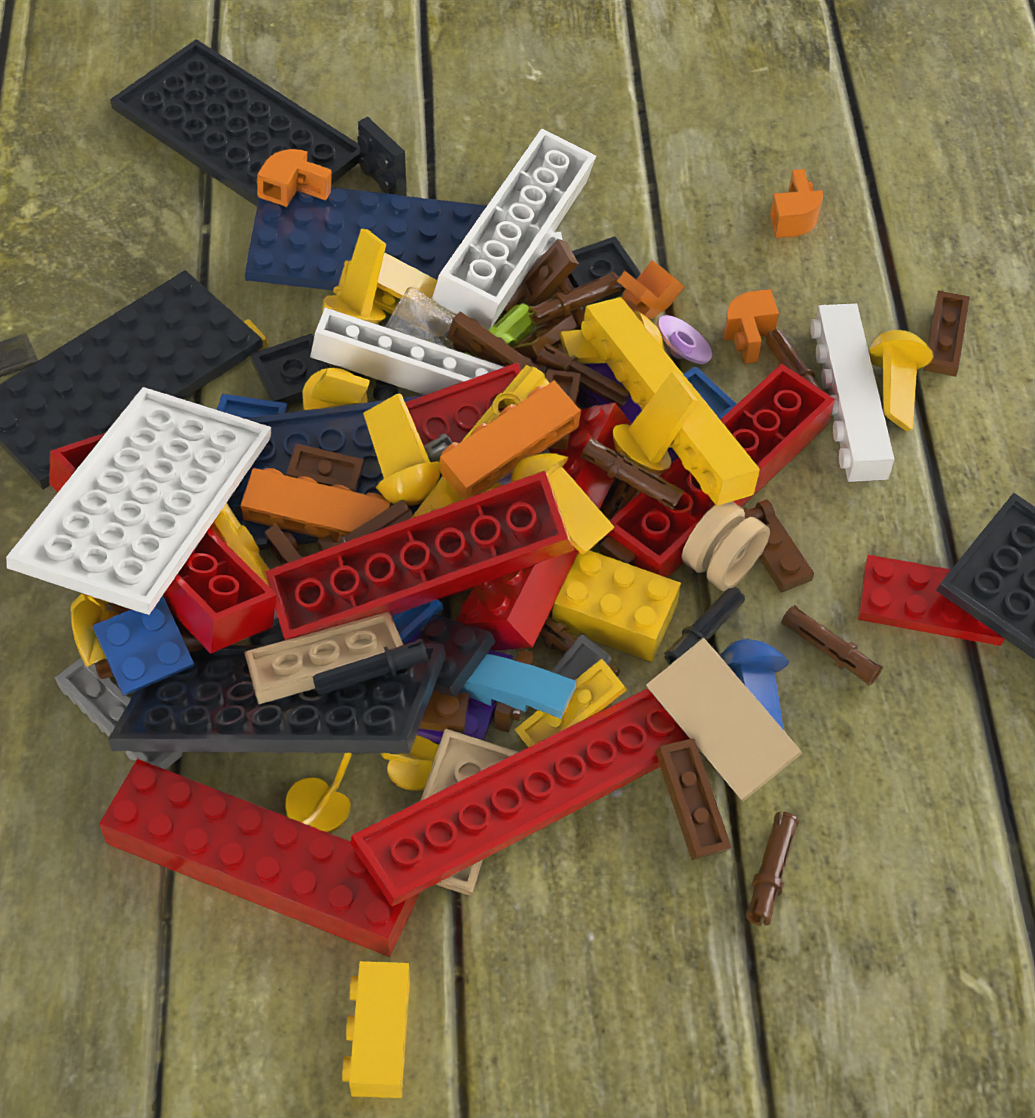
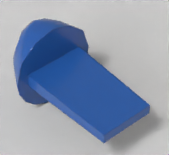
M746 638L730 643L720 654V657L784 730L775 673L788 666L789 660L777 649L763 641Z

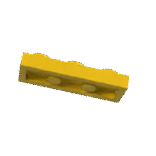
M600 659L575 680L577 681L576 689L561 719L538 710L514 729L527 747L601 712L627 690L603 659Z

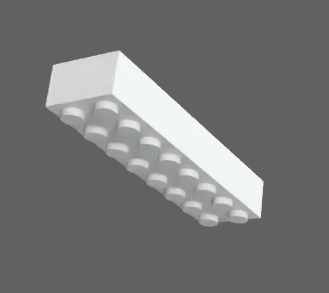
M541 129L439 274L431 301L456 314L461 311L469 318L477 320L483 328L490 331L585 186L596 155Z

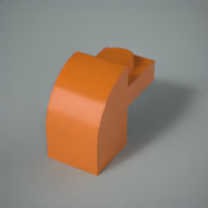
M298 149L279 151L266 160L257 174L258 197L285 207L288 206L296 191L326 201L331 193L332 170L307 162V151Z
M805 169L792 170L788 192L774 193L770 218L775 238L804 235L810 232L818 222L823 190L813 191V184L807 180Z
M651 260L637 279L624 271L617 280L618 283L626 288L622 293L624 295L622 299L633 312L638 311L649 320L666 310L685 288L675 277L653 260Z
M771 289L743 293L737 296L728 307L724 340H734L736 351H741L745 364L758 362L762 342L760 336H766L768 332L776 329L779 312Z

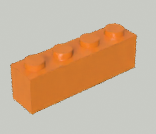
M552 381L545 387L542 385L538 386L528 394L527 399L518 405H509L499 414L497 419L488 425L483 423L476 427L470 437L461 443L455 442L449 445L440 456V473L462 500L481 494L509 475L521 459L540 454L578 428L581 410L555 381Z
M265 468L263 470L252 469L241 503L244 520L268 526L276 524L280 529L317 538H323L331 534L335 542L339 540L338 536L342 535L345 537L391 507L390 501L376 493L364 495L352 492L343 485L327 486L318 484L312 478L305 476L298 478L289 477L272 468Z

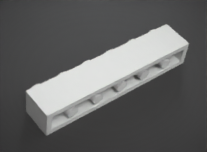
M819 305L816 319L811 320L810 331L811 337L817 339V363H822L823 366L821 375L823 389H828L829 395L835 399L832 411L835 420L833 423V437L835 442L839 441L841 447L839 450L841 469L845 468L848 482L888 480L895 459L858 305Z
M328 308L324 309L319 321L310 355L311 358L423 395L503 368V366Z

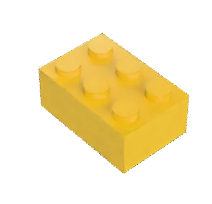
M590 550L584 555L579 552L553 604L552 619L558 623L564 622L569 626V632L579 636L583 634L592 641L653 662L677 608L681 583Z

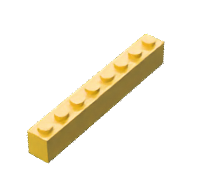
M619 297L586 306L584 321L581 324L584 338L591 342L598 351L601 360L608 364L614 372L616 379L625 386L632 400L638 403L642 410L671 372H677L697 398L698 403L669 447L679 456L685 469L689 470L696 478L702 491L709 495L716 506L754 495L760 471L759 467L626 302Z

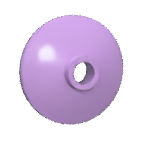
M665 315L659 318L656 326L661 333L662 339L667 344V351L677 359L684 358L697 364H706L710 361L712 350L697 330L673 316Z

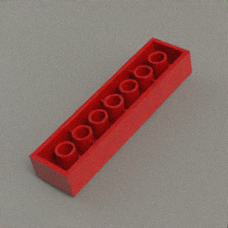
M782 363L720 419L760 469L754 495L829 425L835 403L833 397ZM679 457L670 465L668 470L659 475L665 481L684 490L674 509L671 510L661 502L640 492L609 520L614 529L604 537L605 540L610 535L636 555L635 567L666 578L683 564L682 553L690 534L703 516L716 505L709 495L702 491L699 482L692 473L685 469ZM754 495L733 502L742 508Z
M616 403L580 409L579 426L570 433L567 450L548 449L551 454L568 457L567 462L562 468L598 509H600L615 477L610 478L606 476V471L580 458V455L591 437L604 446L616 451L613 442L615 426L620 424L631 426L632 424ZM573 546L574 551L474 586L468 599L462 605L461 612L456 621L490 631L496 640L491 650L532 648L579 551Z
M106 433L50 451L49 484L57 493ZM209 527L163 596L171 613L211 654L273 627L277 594Z
M542 471L265 571L269 587L277 594L275 608L284 640H289L384 612H390L392 616L574 551L552 484L546 472Z
M140 759L135 761L99 823L105 841L110 846L388 957L391 956L420 895L418 893L392 907L350 844V841Z

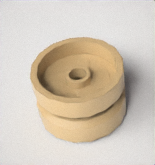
M733 501L719 506L714 505L690 534L682 553L683 563L697 573L707 571L708 581L721 591H726L728 588L736 586L755 565L768 542L770 529L755 517L745 519L744 509Z

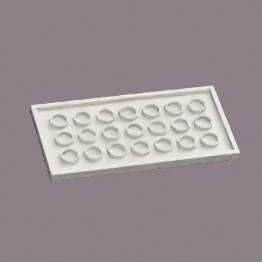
M143 387L7 555V568L149 615L270 440L271 427Z

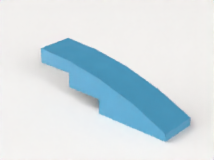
M486 654L459 692L469 693L470 698L490 706L494 700L526 712L530 706L561 719L574 694L577 681L539 667Z

